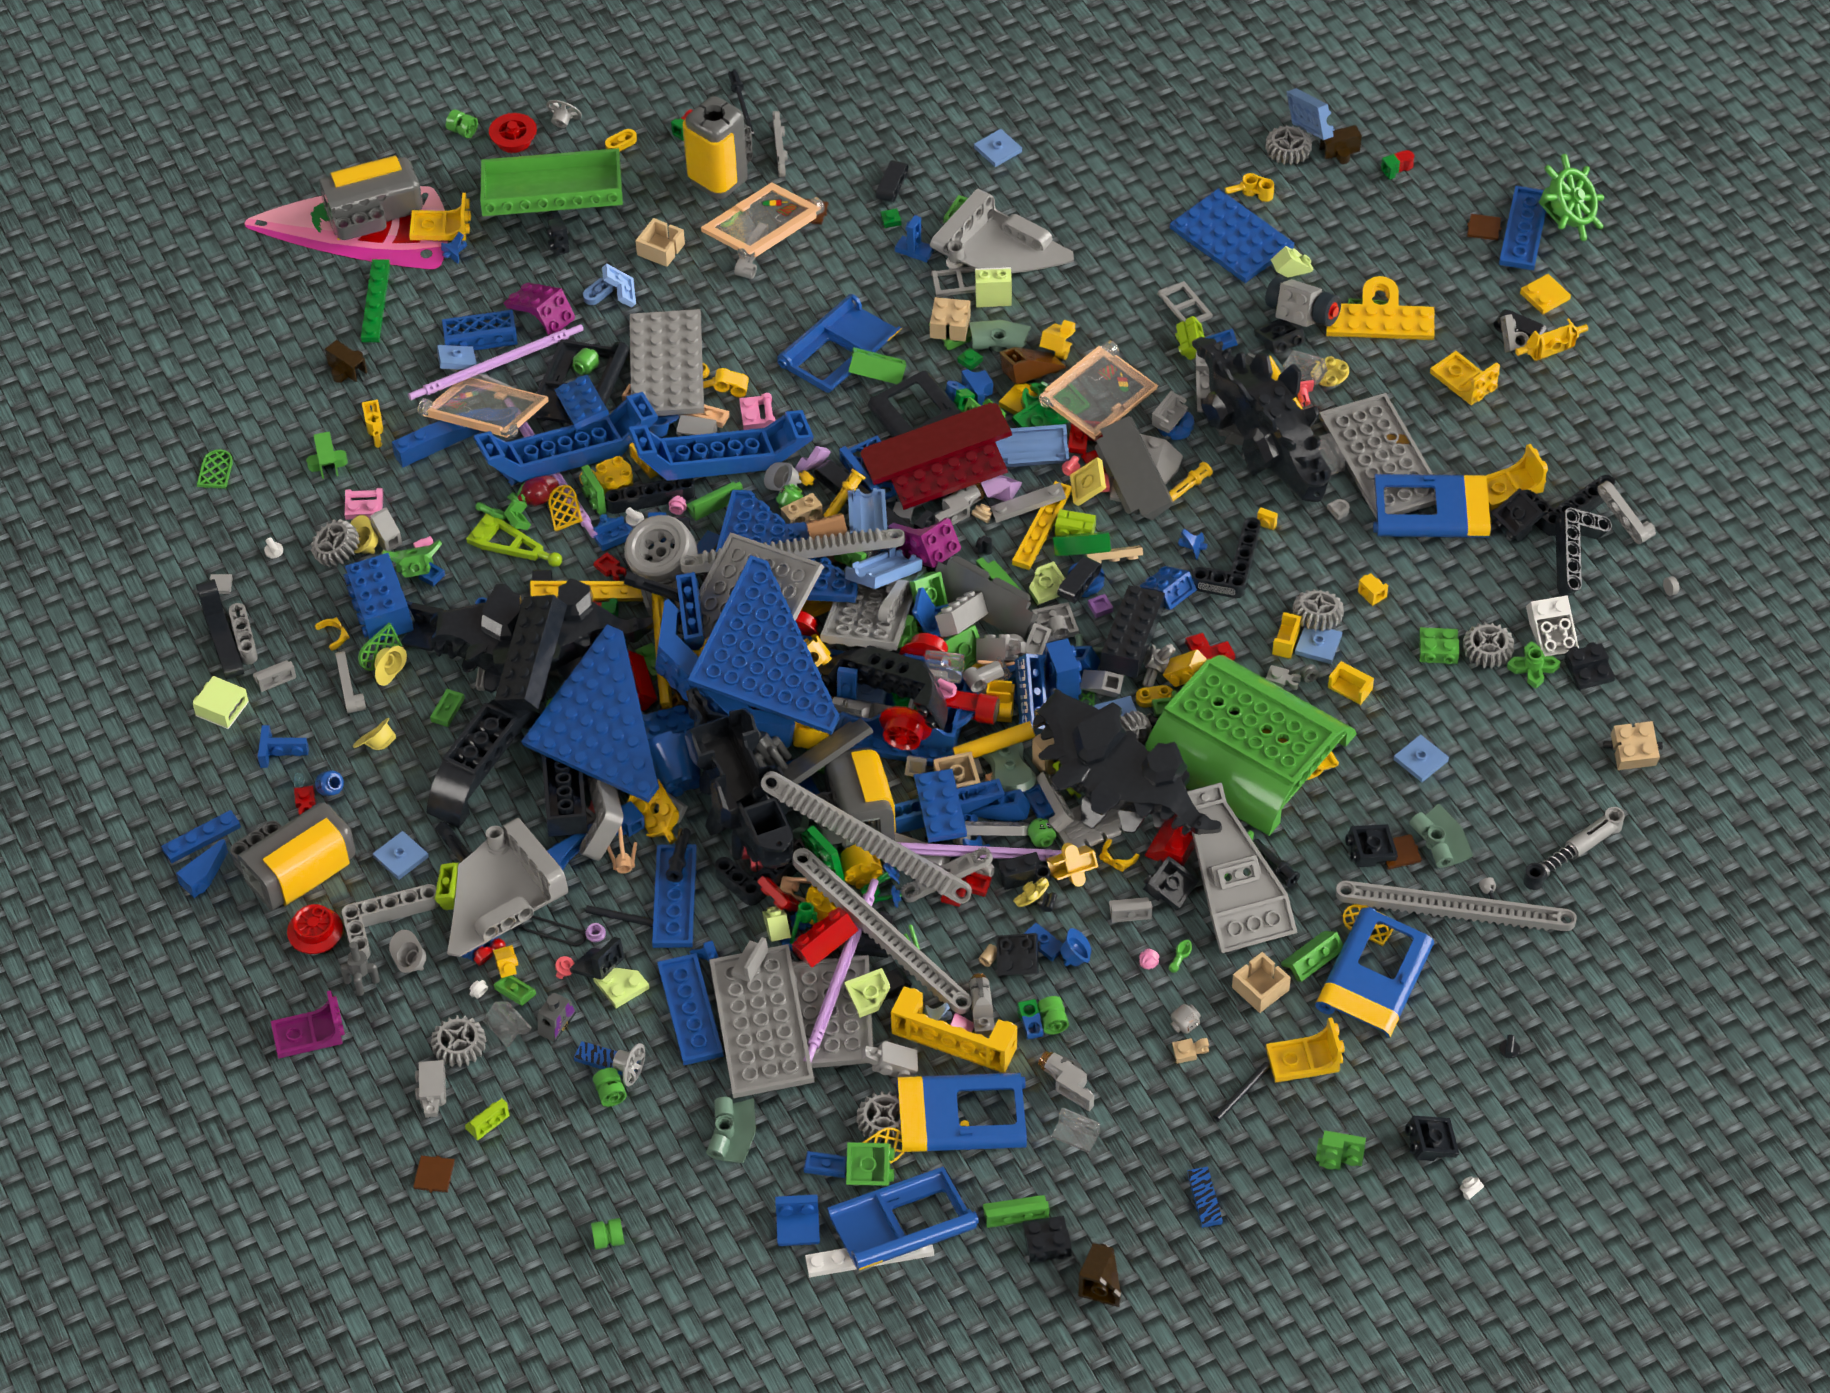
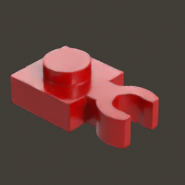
M608 552L594 562V567L606 577L610 574L613 575L614 581H620L618 574L626 577V569L620 567V562Z
M313 785L294 788L296 808H299V815L316 805Z

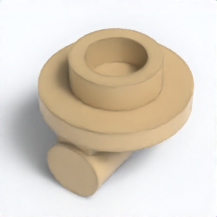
M981 503L980 506H975L971 514L988 523L993 513L990 511L991 508Z

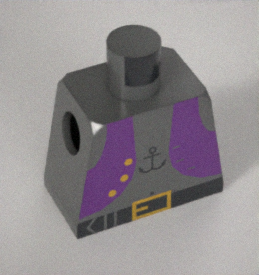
M552 993L548 996L547 1001L538 1012L539 1035L556 1042L576 1014L569 999L557 993Z

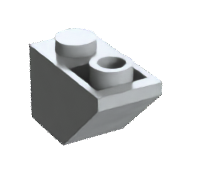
M386 507L370 516L372 528L379 538L378 544L384 550L391 551L402 545L400 531Z
M1084 670L1080 688L1117 698L1121 691L1124 675L1108 671Z

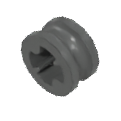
M1309 664L1301 669L1300 675L1303 677L1304 682L1310 683L1318 678L1319 671L1316 670L1315 665Z

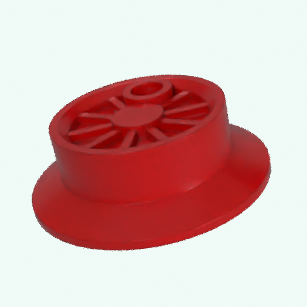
M508 113L499 116L489 127L491 140L501 150L508 153H518L527 149L537 133V126L534 120L521 113Z
M318 904L307 905L298 910L287 928V937L290 944L296 950L306 954H319L330 950L339 942L343 934V923L339 915L333 910Z

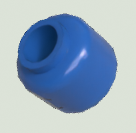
M325 771L317 776L315 787L323 796H334L342 791L344 780L341 774L336 771Z

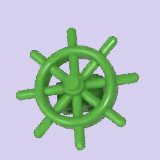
M1562 154L1563 170L1556 173L1550 165H1546L1544 168L1552 179L1550 187L1544 189L1539 204L1555 220L1559 229H1564L1566 224L1578 228L1580 240L1586 241L1587 235L1584 225L1592 222L1597 229L1603 228V224L1596 217L1598 201H1603L1604 196L1596 194L1593 184L1587 177L1590 168L1584 166L1582 171L1570 168L1567 154Z

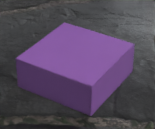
M1105 594L1088 600V606L1096 618L1113 612V606Z

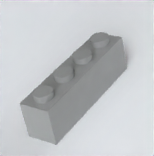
M974 591L964 593V596L957 598L956 601L949 603V606L942 608L941 612L935 615L941 638L959 634L988 614L982 592L975 593Z

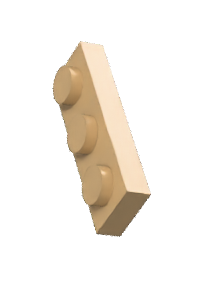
M1138 545L1111 549V552L1085 554V556L1099 563H1102L1101 560L1109 559V562L1120 561V558L1127 557L1128 560L1138 559L1139 555H1143V549Z

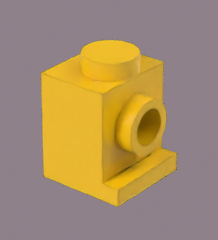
M1370 573L1364 575L1359 580L1358 593L1373 606L1387 597L1388 585L1386 583L1383 585L1380 579L1375 578Z
M513 945L493 950L501 978L517 974L515 966L519 965Z

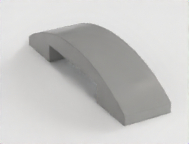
M1196 352L1197 412H1203L1201 405L1206 396L1211 392L1209 368L1205 360L1200 358Z

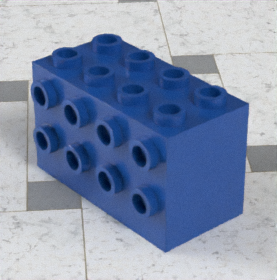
M389 553L345 566L347 573L343 575L346 584H350V586H347L349 596L354 598L352 599L354 610L356 612L359 611L356 615L359 624L362 626L364 638L368 637L370 640L388 623L392 625L397 635L414 630L409 608ZM381 636L380 641L384 640L385 636Z

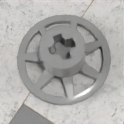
M550 100L546 103L548 110L553 113L551 123L557 127L566 128L572 117L577 120L582 117L581 112L576 107L564 101Z
M638 1043L630 1052L618 1050L614 1056L613 1068L623 1072V1083L625 1086H632L642 1071L645 1061L644 1045Z

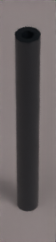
M589 905L586 907V913L653 927V919Z
M1264 1062L1215 1113L1213 1117L1216 1121L1219 1122L1271 1068L1268 1062Z

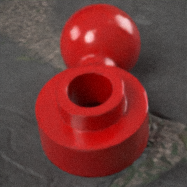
M500 938L492 940L490 947L484 948L482 946L476 950L473 960L478 966L483 965L493 956V950L506 947L505 942Z

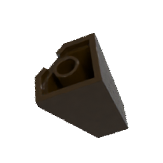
M1092 1244L1079 1274V1297L1120 1307L1121 1290L1114 1248L1106 1244Z

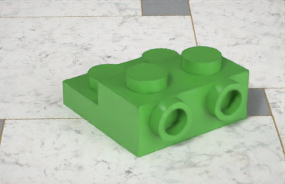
M941 571L929 572L918 576L915 580L909 581L914 605L918 588L921 587L925 589L935 607L948 604Z
M1420 627V662L1458 664V629Z
M1324 1130L1323 1138L1318 1140L1316 1161L1320 1162L1319 1166L1326 1169L1340 1170L1341 1163H1346L1350 1166H1362L1366 1138Z
M847 1142L846 1185L890 1186V1182L894 1181V1169H890V1160L894 1161L895 1148H891L889 1143Z

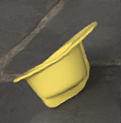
M359 515L350 523L356 528L360 536V543L357 545L358 549L354 550V553L374 554L379 538L372 528L370 519L365 515Z
M403 647L383 648L377 653L374 666L376 669V682L379 685H388L404 667L407 654Z
M386 718L376 728L358 739L353 744V748L359 747L362 744H366L374 750H382L388 747L396 739V734L387 724L389 718Z

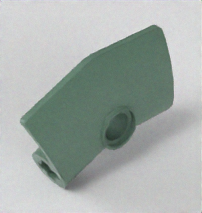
M1004 320L969 322L973 350L989 349L991 347L993 351L1001 352L1006 348L1007 350L1014 347L1025 348L1027 335L1031 329V326Z
M1437 804L1426 815L1420 812L1411 819L1410 825L1426 841V846L1431 850L1437 867L1452 866L1472 858L1473 853L1463 828L1440 804Z
M719 1097L714 1100L716 1128L706 1153L713 1159L732 1163H744L756 1133L754 1098L733 1103V1100L729 1097Z

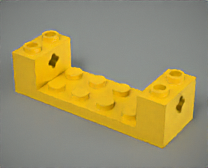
M903 987L891 1010L892 1034L1002 1073L1006 1072L1017 1049V1026L1013 1023L998 1019L990 1037L986 1038L982 1034H974L962 1027H954L944 1021L934 1020L923 1014V993L915 988Z

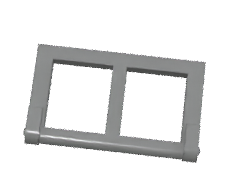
M964 267L931 271L936 297L974 293L975 286L964 287L961 273L975 272V268ZM956 274L959 288L941 290L938 276Z
M1185 281L1169 288L1166 287L1157 293L1181 322L1186 319L1180 313V310L1194 304L1204 313L1195 317L1200 323L1213 318V314ZM1183 289L1191 299L1174 306L1167 295Z

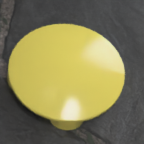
M1332 356L1326 357L1324 362L1313 370L1315 381L1319 385L1326 387L1342 383L1349 375L1348 364Z
M1042 877L1034 884L1028 882L1022 888L1024 892L1013 900L1017 907L1027 906L1038 900L1046 891L1049 885L1048 880Z

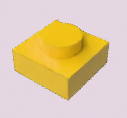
M1260 507L1257 514V519L1261 522L1260 526L1274 530L1277 526L1278 513Z

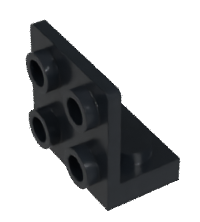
M412 603L409 609L415 619L413 623L414 630L407 632L401 643L404 646L433 651L431 637L436 632V629L430 625V619L437 611L444 609Z
M613 937L601 949H589L570 967V972L603 980L625 958L621 938Z

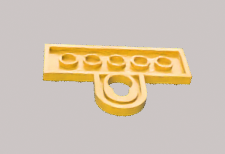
M1373 277L1366 281L1363 286L1362 304H1341V310L1335 323L1331 326H1326V336L1434 340V307L1399 306V292L1396 283L1387 277ZM1377 291L1385 293L1389 300L1386 304L1379 305L1373 302L1372 298Z

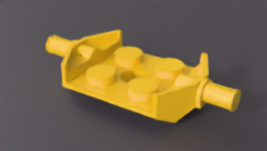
M1567 319L1569 325L1559 327L1550 332L1539 335L1535 330L1526 342V345L1516 348L1515 353L1517 356L1527 353L1531 355L1534 361L1565 351L1575 346L1577 337H1579L1580 333L1588 331V326L1584 324L1575 327L1570 319Z
M657 779L659 789L649 803L631 794L627 803L631 801L643 814L645 828L649 833L646 836L659 837L665 835L669 844H673L677 839L672 831L679 821V812L662 783ZM656 804H659L658 813L654 811Z

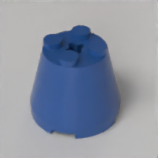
M685 729L684 733L674 734L672 731H668L648 740L656 777L660 780L666 792L672 793L674 797L681 796L686 790L700 787V768L692 762L685 740V733L689 729Z

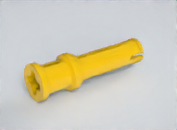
M1201 462L1197 469L1191 470L1187 478L1169 491L1173 501L1194 485H1200L1203 479L1213 474L1209 464Z
M852 468V473L846 481L842 482L841 486L843 487L823 516L828 517L838 514L848 500V491L853 490V488L856 490L860 482L865 480L866 477Z

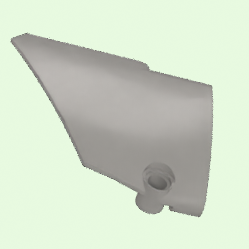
M979 188L972 193L940 228L930 242V247L948 256L950 262L964 263L975 269L1011 267V273H1020L1074 262L1073 251L1052 241V235L1048 230L1017 214L1007 216L996 210L994 197Z
M518 817L502 825V828L500 826L489 827L486 830L487 839L458 864L448 955L460 957L529 920L534 911L569 893L566 877L561 867Z

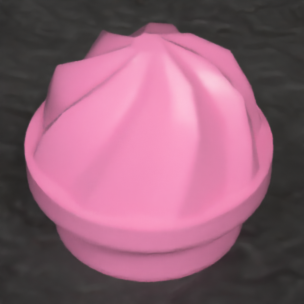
M680 496L673 497L668 504L670 512L676 515H681L687 508L686 500Z
M1145 949L1139 956L1140 965L1144 969H1153L1159 963V955L1152 949Z

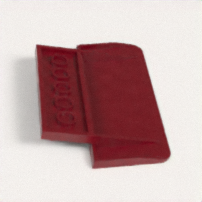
M987 403L867 446L862 449L861 457L873 485L891 479L902 508L905 510L1008 473L995 442L1012 436V431L999 405Z

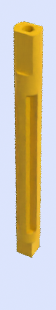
M652 593L651 600L657 658L665 597ZM657 673L660 705L663 709L672 708V687L663 676Z

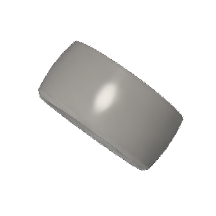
M656 515L642 520L630 531L624 546L625 558L631 571L655 582L671 579V581L676 580V575L685 574L680 568L681 558L698 554V548L692 533L681 521L669 515ZM662 538H667L664 543H661ZM650 545H654L653 549H648ZM649 557H653L652 561H648L647 559Z

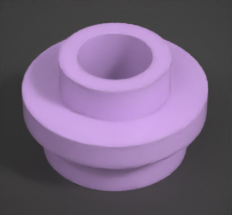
M599 923L589 925L586 930V937L591 942H600L606 936L605 928Z

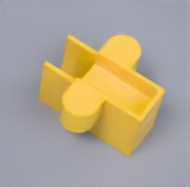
M1064 320L1062 325L1053 324L1042 332L1039 347L1055 351L1056 358L1066 360L1072 345L1066 339L1075 332V323Z
M993 680L987 683L986 694L999 696L1000 699L996 721L1012 723L1015 684H1012V681Z
M1065 843L1061 848V854L1046 858L1051 876L1057 880L1068 877L1069 881L1075 886H1082L1086 880L1084 872L1098 867L1095 852L1087 845L1077 848L1071 843Z

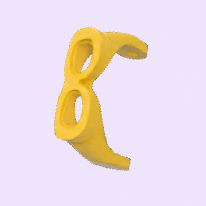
M337 617L322 620L315 625L317 630L326 626L336 627L341 630L339 639L329 646L331 651L339 648L350 638Z
M1110 838L1104 843L1102 852L1099 855L1100 860L1122 872L1135 864L1140 856L1136 853L1129 860L1112 859L1107 851L1112 843Z

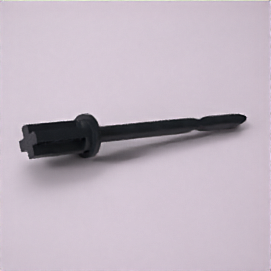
M736 69L728 72L732 85L731 91L737 93L746 125L751 128V135H755L741 92L744 89V85L741 83Z

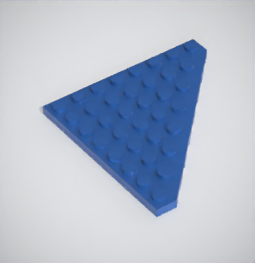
M732 490L715 552H718L719 548L722 549L730 532L760 543L766 542L767 545H770L772 541L777 544L779 540L785 543L787 539L792 542L795 538L797 541H800L801 537L800 533L792 526L786 525L785 520L777 513L774 514L770 511L768 505L762 500L759 501L752 491ZM826 556L809 558L821 563L824 568L807 600L856 602L858 584L856 582L845 579V573L839 567H834L831 564V560Z
M750 555L688 678V684L832 735L840 719L839 713L835 709L832 698L822 681L820 672L811 657L806 642L803 640L801 631L771 571L769 562Z
M607 624L521 742L527 748L649 803L659 789V784L635 686L623 631Z

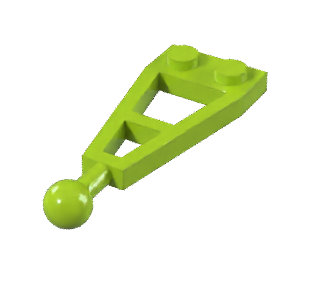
M487 513L466 538L468 544L482 550L534 561L540 557L547 560L552 567H558L562 563V556L559 553L553 552L550 554L545 552L541 544L502 519L494 518ZM499 528L516 538L510 546L489 541ZM524 543L532 548L533 551L519 549V547Z

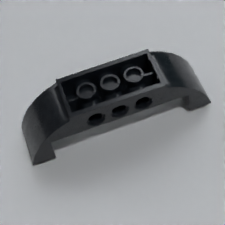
M869 645L865 648H857L836 655L827 664L818 667L822 681L832 697H837L838 668L858 669V684H866L873 689L879 688L887 693H894L902 698L912 699L917 707V712L922 715L925 724L929 728L940 730L945 728L948 715L947 702L939 689L940 685L923 661Z
M495 699L489 703H484L444 755L429 793L426 813L460 828L470 815L468 799L521 729L524 727L530 730L541 714L531 709H507L497 703Z

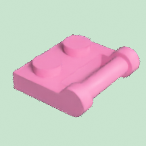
M764 393L761 396L739 398L744 430L765 428L775 421L771 407L772 395L770 393ZM759 405H764L765 419L760 418Z
M383 488L364 491L345 490V520L354 519L359 515H365L370 519L371 515L383 509ZM372 497H377L376 500H353V501H352V498H372Z

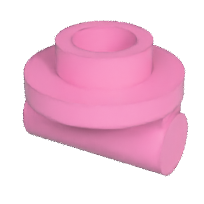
M429 536L414 542L413 545L415 548L429 546L433 544V539Z
M942 678L938 679L939 689L944 698L953 697L956 694V685Z

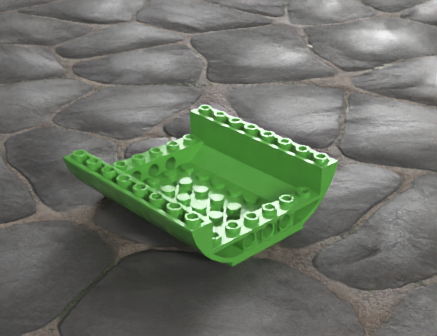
M1218 655L1208 659L1165 706L1164 711L1150 733L1145 748L1147 751H1152L1158 743L1168 744L1175 742L1184 762L1188 766L1187 772H1189L1190 781L1186 785L1187 789L1194 790L1222 783L1226 802L1236 817L1270 836L1280 824L1281 809L1338 743L1346 747L1357 733L1355 729L1228 657ZM1214 702H1221V703H1223V705H1221V706H1216V705H1214L1213 703H1214ZM1237 711L1239 714L1231 715L1229 712ZM1269 729L1271 733L1265 734L1262 730ZM1284 738L1288 741L1286 743H1281L1278 740Z

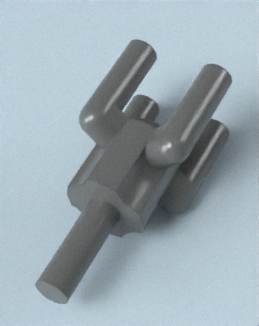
M760 731L759 743L755 748L756 753L754 754L758 765L766 767L767 765H774L776 762L782 771H785L788 765L784 759L788 760L792 755L778 736H774L771 739L767 732Z
M353 941L349 944L351 952L348 954V961L343 963L340 969L343 982L345 984L351 983V976H353L356 994L362 996L364 994L362 977L370 973L372 983L374 984L379 983L380 978L377 965L375 963H368L366 954L363 951H359L357 942Z

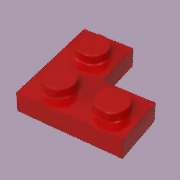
M1083 421L1093 429L1096 428L1099 424H1101L1097 422ZM1071 423L1068 443L1069 453L1086 454L1088 440H1096Z
M1203 633L1185 638L1189 651L1197 649L1207 660L1218 655H1224L1231 660H1235V653L1228 641L1210 646Z
M973 872L961 878V880L970 885L972 894L985 897L992 882V877ZM964 888L956 890V894L959 897H964L967 892ZM945 895L941 896V902L957 907L961 906V903H957Z
M762 876L757 881L762 886L761 891L767 896H771L775 900L773 903L779 909H786L789 912L798 911L800 902L792 894L783 892L771 878Z

